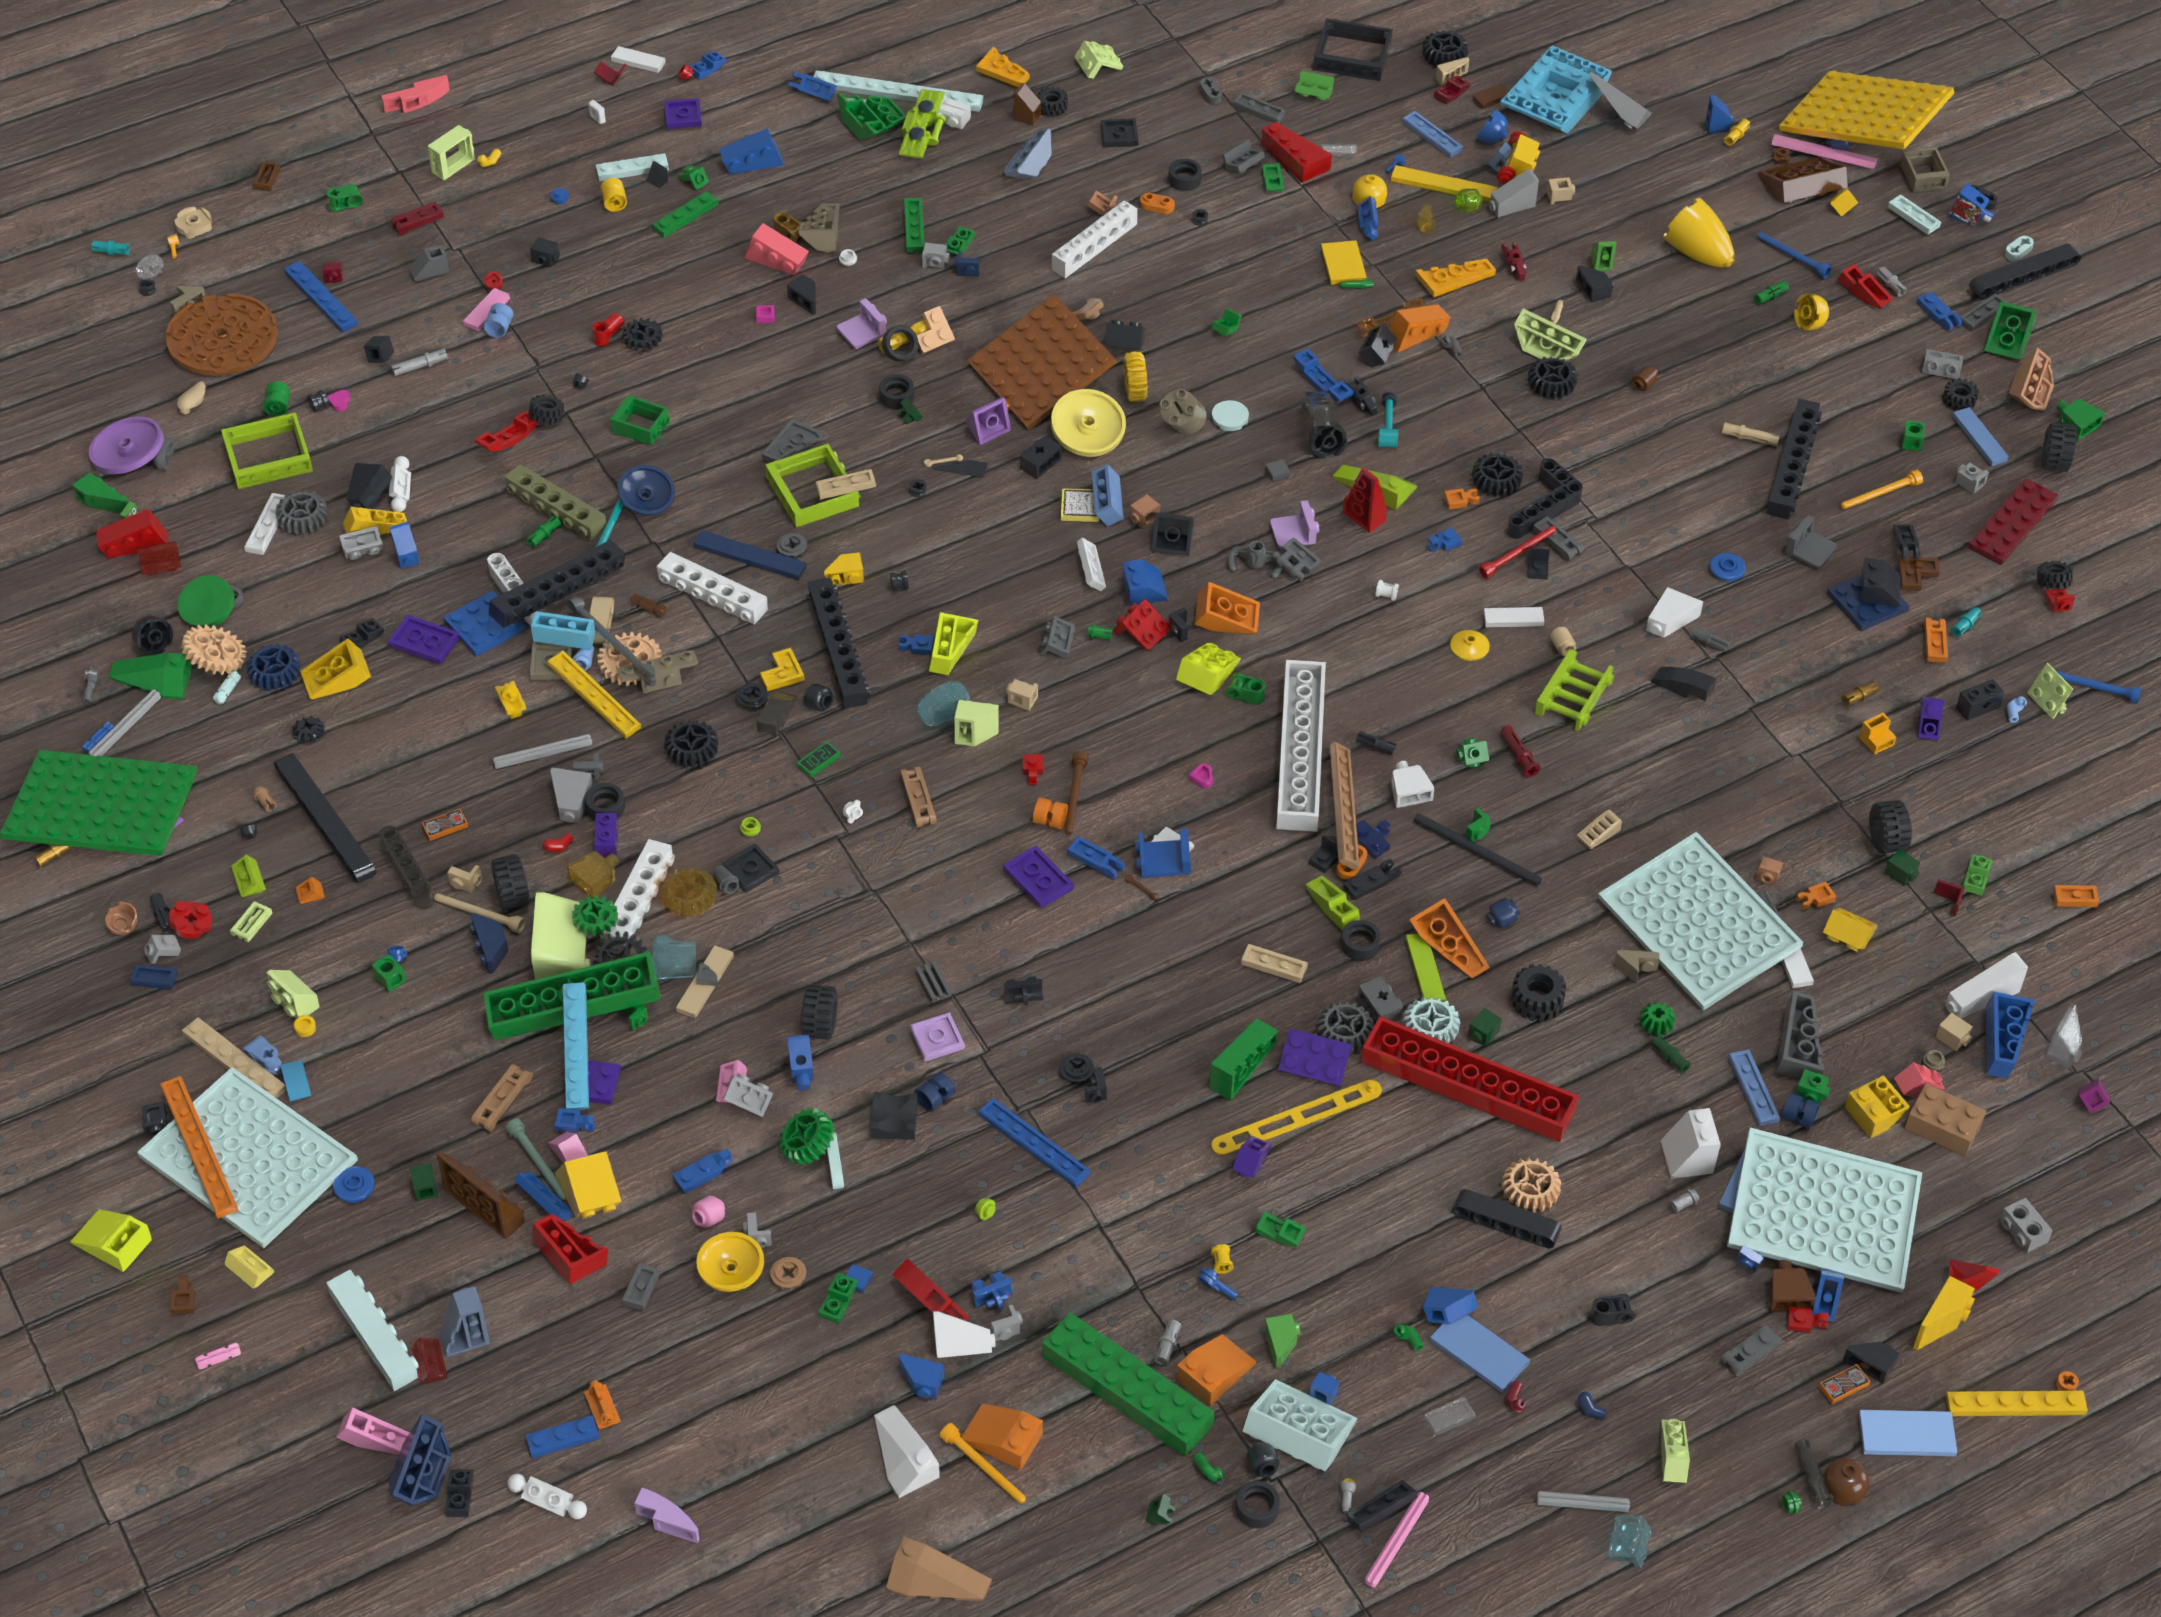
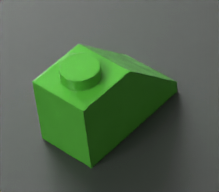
M1616 241L1592 244L1591 260L1594 269L1599 271L1613 269Z
M1292 1314L1270 1317L1265 1320V1333L1275 1368L1282 1366L1296 1346L1297 1335H1300L1298 1321L1294 1322Z

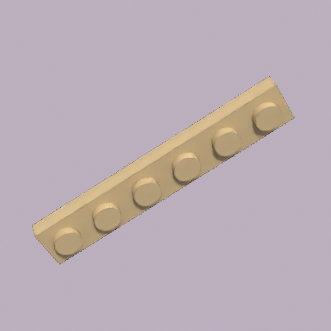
M199 1017L182 1030L186 1038L227 1070L233 1067L275 1098H278L287 1090L284 1083L257 1062H254L253 1059Z

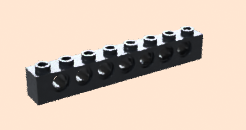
M1798 399L1766 513L1768 515L1789 519L1790 513L1795 512L1797 501H1794V499L1799 498L1801 488H1798V486L1802 487L1804 475L1801 474L1806 473L1808 462H1805V460L1809 461L1812 451L1809 447L1813 448L1815 437L1812 435L1817 434L1819 424H1816V422L1820 423L1822 411H1819L1821 403Z
M609 540L490 600L488 615L503 628L515 624L534 612L544 609L548 605L560 601L581 588L589 586L593 582L624 567L626 553L612 540Z
M831 577L809 581V597L844 709L866 705L867 696H870L868 684H864V681H866L863 669L860 670L859 668L861 667L859 655H855V642L850 640L852 633L850 626L846 627L847 617L846 613L841 611L843 610L841 598L837 599V585H833Z

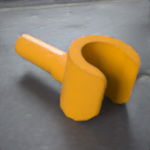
M175 234L167 237L172 258L177 257L175 246L180 244Z

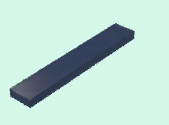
M701 530L693 543L694 548L796 580L800 579L807 567L806 562Z

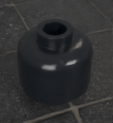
M818 683L811 684L804 692V703L811 709L823 712L830 708L833 703L832 691Z
M1257 1443L1246 1454V1460L1252 1473L1258 1477H1270L1279 1467V1458L1273 1446L1269 1443Z

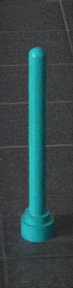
M620 498L616 502L597 546L607 542L624 506Z

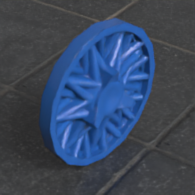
M1719 553L1711 559L1709 568L1711 573L1720 580L1736 581L1745 574L1746 565L1735 554Z
M359 1166L346 1168L337 1176L333 1183L335 1195L340 1200L349 1203L363 1201L370 1196L375 1186L373 1174L368 1169Z

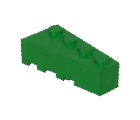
M1256 1019L1251 1025L1249 1024L1245 1031L1211 1063L1208 1077L1210 1079L1209 1089L1232 1100L1277 1044L1278 1030L1259 1019Z

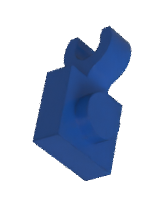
M1449 528L1436 533V536L1429 537L1428 541L1431 544L1427 545V548L1430 552H1434L1439 548L1447 551L1461 546L1462 539L1453 528Z
M559 1108L555 1130L577 1133L578 1127L585 1131L592 1132L595 1129L596 1123L593 1122L594 1116L581 1115L580 1110Z

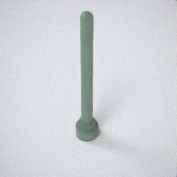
M518 1118L511 1120L506 1125L505 1130L511 1137L519 1140L562 1201L567 1200L557 1178L525 1135L524 1124Z

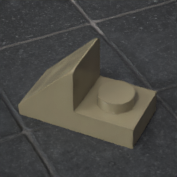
M177 286L179 297L170 302L173 316L189 303L195 304L202 301L201 298L206 297L205 289L198 286Z
M1617 950L1615 966L1633 982L1637 983L1639 970L1645 972L1657 971L1660 959L1659 952Z

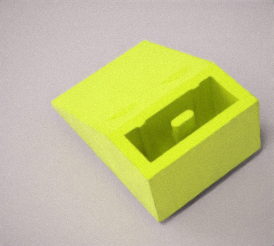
M1206 643L1182 658L1176 680L1211 695L1220 689L1241 658L1235 656L1231 651L1219 649L1215 644Z
M99 1209L70 1242L124 1272L152 1238L145 1223L130 1215Z

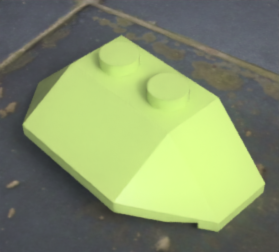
M1522 309L1514 324L1522 350L1540 360L1543 356L1546 358L1550 356L1552 358L1559 357L1561 360L1565 358L1566 361L1579 355L1587 340L1526 309Z

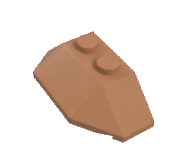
M2038 347L2032 351L2017 369L2009 394L2026 407L2044 411L2051 396L2054 382L2050 367L2051 359Z

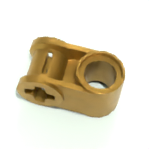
M785 212L776 213L774 215V230L791 241L796 242L800 237L799 227L801 222Z

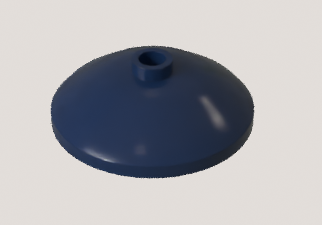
M638 465L623 473L618 483V495L623 505L630 511L639 515L653 516L663 513L671 506L675 497V486L670 476L663 470L651 465Z

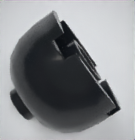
M1323 420L1313 426L1309 434V442L1313 452L1318 457L1325 459L1327 458L1326 455L1334 454L1335 457L1344 451L1347 445V434L1344 428L1337 422Z
M147 615L140 618L134 624L132 640L135 646L145 654L158 655L165 651L164 648L168 644H171L173 629L165 619L156 615Z

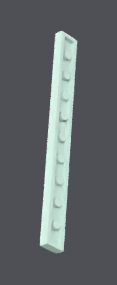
M817 70L814 74L815 78L835 84L838 91L917 102L921 89L945 92L944 97L970 105L971 111L980 112L983 104V95Z

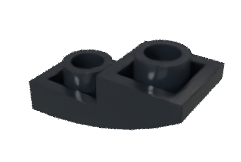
M374 618L358 623L355 631L341 635L339 642L342 643L349 639L361 649L378 638L384 632V628Z
M450 1469L447 1483L448 1494L444 1510L445 1517H469L474 1469Z

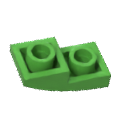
M1972 854L1963 885L1965 887L1964 891L1983 896L1993 860Z

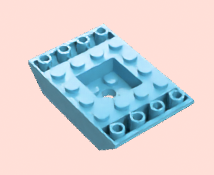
M1551 46L1500 101V104L1568 134L1603 93L1589 75L1590 72L1608 82L1612 71L1558 47Z

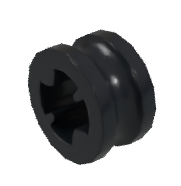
M1197 209L1192 213L1194 224L1202 226L1208 223V212L1206 210Z
M144 279L139 282L141 295L151 296L156 292L153 280Z
M920 479L913 480L910 483V494L914 497L924 496L927 488L926 483Z

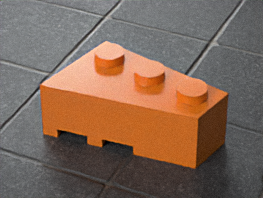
M1439 304L1397 310L1389 328L1397 338L1394 350L1397 353L1444 333L1451 317Z

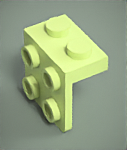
M1084 41L1074 56L1087 77L1094 79L1102 65L1119 70L1123 68L1121 60L1115 55L1112 47L1100 45L1094 41Z

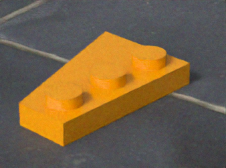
M995 47L976 66L977 72L1016 87L1029 80V73L1016 63H1011L1008 57L1004 54H999L998 49Z

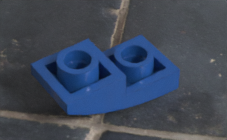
M716 51L702 55L701 62L689 65L692 67V75L699 80L705 78L726 63V58Z

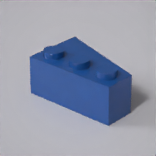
M768 128L719 148L723 163L729 174L784 165L780 150Z

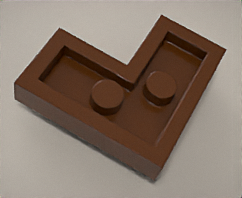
M1899 556L1898 567L1899 574L1901 575V590L1921 591V577L1939 576L1938 558L1920 557L1919 559H1914V557H1908L1907 559H1902Z

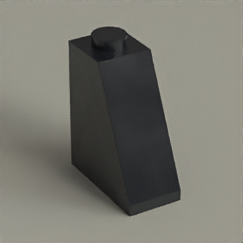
M356 463L346 497L351 507L372 509L392 479V475L383 465Z

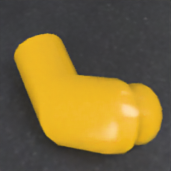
M494 149L487 158L483 154L478 156L477 161L482 167L494 165L499 159L501 151Z

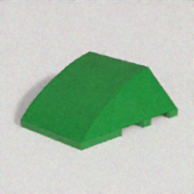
M837 93L841 119L859 140L885 133L899 126L906 119L905 113L890 97L869 96L868 98H860L857 94H853V97H845L843 93Z

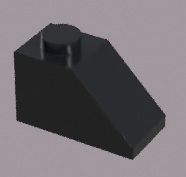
M1582 265L1577 267L1576 281L1591 303L1611 297L1614 284L1605 272Z
M801 274L787 284L788 299L813 315L816 314L815 282Z
M1880 1341L1857 1344L1847 1347L1843 1361L1851 1366L1858 1364L1865 1374L1883 1384L1895 1367L1900 1353L1895 1351L1893 1347L1885 1345Z

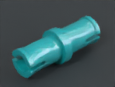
M94 240L92 242V246H95V248H92L93 252H106L108 255H113L114 253L129 255L130 249H126L130 247L128 243H115L112 240L108 242Z
M1972 607L1950 629V631H1953L1951 634L1958 638L1966 630L1971 629L1974 622L1981 617V610L1978 607Z

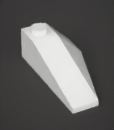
M895 1405L874 1415L887 1480L898 1498L939 1478L938 1461Z

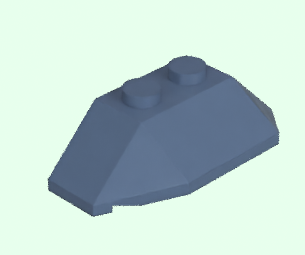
M1046 128L1035 131L1033 136L1024 143L1003 170L1004 174L1019 179H1033L1037 177L1052 155L1051 130Z

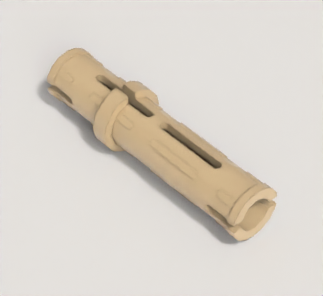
M1727 422L1724 423L1722 434L1732 435L1741 440L1743 438L1776 447L1780 435L1747 428L1745 425L1739 426Z

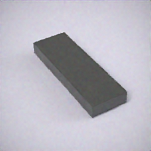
M1242 92L1232 102V107L1272 123H1279L1286 115V110Z
M1994 294L1960 316L1962 320L1961 325L1972 332L1996 316L2001 301L2008 302Z

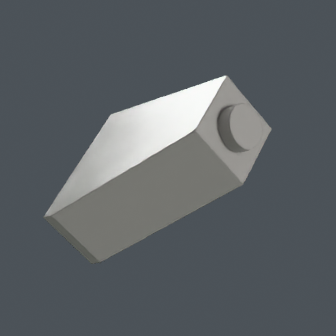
M1531 169L1526 170L1491 193L1489 208L1497 218L1535 207L1539 179Z
M551 767L552 784L560 820L569 823H580L586 807L585 798L587 792L593 787L591 773Z

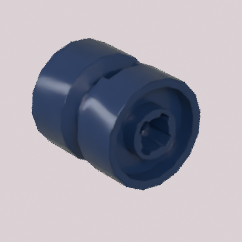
M936 1072L927 1082H924L915 1089L914 1094H917V1100L924 1109L933 1112L942 1104V1101H946L955 1093V1087L944 1073Z
M1791 1092L1781 1118L1792 1123L1796 1120L1798 1125L1811 1129L1820 1103L1810 1099L1804 1101L1803 1096Z

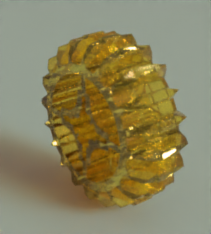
M683 866L681 871L675 869L674 874L669 873L668 878L664 879L661 887V899L665 907L669 908L671 913L676 912L678 917L681 914H684L686 918L689 914L695 917L696 913L703 915L704 910H710V905H714L717 896V885L707 870L702 872L700 867L694 870L692 866L690 869H685Z

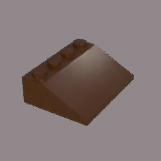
M1816 157L1758 171V175L1774 197L1784 204L1793 203L1797 199L1807 200L1813 195L1823 196L1826 192L1830 191L1839 192L1842 188L1848 187L1846 166L1824 157Z
M440 1151L436 1154L444 1191L499 1235L507 1239L525 1223L523 1208L518 1203L511 1202L503 1191H497L488 1179H482L471 1166L467 1167L462 1162Z

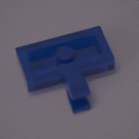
M1364 819L1356 824L1358 844L1363 846L1374 860L1390 850L1391 844L1383 838L1390 833L1388 827L1391 824L1386 819L1382 820L1375 829Z

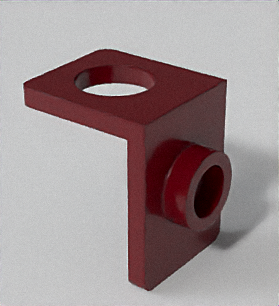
M600 61L594 74L613 86L627 64L624 63L619 72Z
M1938 879L1934 894L1957 901L1953 916L1956 917L1965 887Z

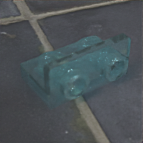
M1616 1515L1607 1555L1610 1561H1633L1636 1568H1642L1643 1560L1647 1557V1542L1651 1538V1527L1643 1516Z

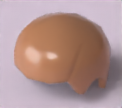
M119 902L117 906L109 908L105 917L107 929L114 935H127L131 933L138 923L136 909L126 902Z

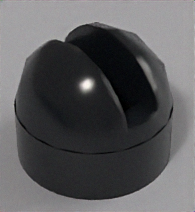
M578 373L573 378V385L575 387L578 386V389L585 388L589 382L586 377Z
M256 823L240 827L244 838L249 839L248 834L252 833L253 838L257 835Z

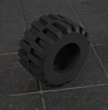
M2052 422L2049 424L2042 449L2043 469L2068 472L2073 462L2077 433L2074 425Z
M1901 800L1874 803L1870 809L1869 828L1872 841L1878 852L1884 854L1897 852L1899 849L1903 851L1908 850L1912 839V825L1905 804Z
M518 854L492 859L491 869L501 907L506 910L529 904L528 884L522 861Z
M1532 964L1529 965V968H1522L1521 972L1518 971L1516 978H1514L1511 993L1512 1006L1516 1007L1515 1011L1518 1014L1522 1013V1017L1525 1019L1529 1017L1531 1021L1538 1019L1539 1022H1543L1544 1019L1551 1020L1552 1016L1556 1017L1564 1004L1566 994L1564 977L1559 975V971L1556 969L1551 970V967L1548 965L1543 967V964H1538V966ZM1531 991H1542L1546 995H1536Z
M808 985L804 993L801 1011L802 1035H809V1038L831 1039L836 1025L838 1009L836 987Z

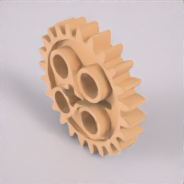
M198 625L197 629L192 627L190 631L187 630L181 645L182 653L187 654L186 659H192L191 664L197 663V668L204 667L205 672L212 670L213 674H215L216 671H219L221 675L224 674V671L231 674V671L237 672L238 668L241 669L245 662L247 651H245L246 646L241 645L242 640H236L237 635L231 636V631L223 632L222 627L217 630L215 625L212 628H209L207 625L204 628Z
M623 632V637L615 635V638L641 662L662 657L659 644H655L654 639L649 640L648 635L643 638L641 633L634 636L633 632L630 633V636H627L625 632ZM603 643V648H599L600 654L597 655L598 667L601 674H605V679L611 678L612 683L618 680V685H621L622 682L617 673V668L632 665V663L610 643ZM640 679L627 681L626 686H629L630 682L637 685V681Z

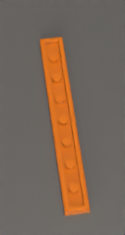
M179 1076L160 1083L217 1219L239 1211L182 1077Z

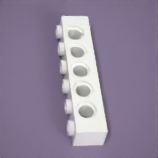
M1123 201L1052 254V271L1067 278L1136 226L1137 208Z
M669 552L657 566L658 579L663 583L676 587L680 591L708 602L710 605L725 610L727 613L740 617L742 620L754 625L768 610L766 596L672 552Z
M648 839L614 906H617L618 920L616 921V927L611 926V932L605 930L604 935L601 936L606 942L609 940L607 936L609 933L615 938L616 931L620 932L621 937L627 931L629 939L632 934H635L636 929L641 927L644 913L649 911L652 898L657 896L660 882L665 880L667 869L674 862L675 856L672 854V845ZM617 944L611 948L620 950L626 944Z

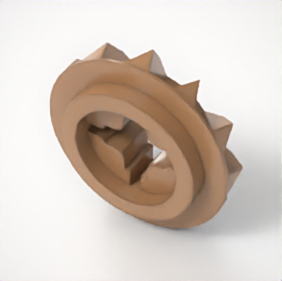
M781 1258L771 1268V1279L782 1290L784 1288L792 1290L797 1285L801 1286L802 1281L806 1280V1267L797 1258ZM784 1271L792 1272L793 1278L790 1276L785 1277Z

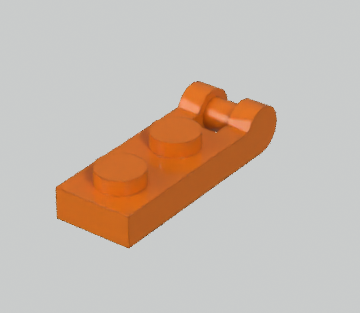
M1925 618L1924 629L1927 661L1947 663L1945 619L1936 621L1931 618Z

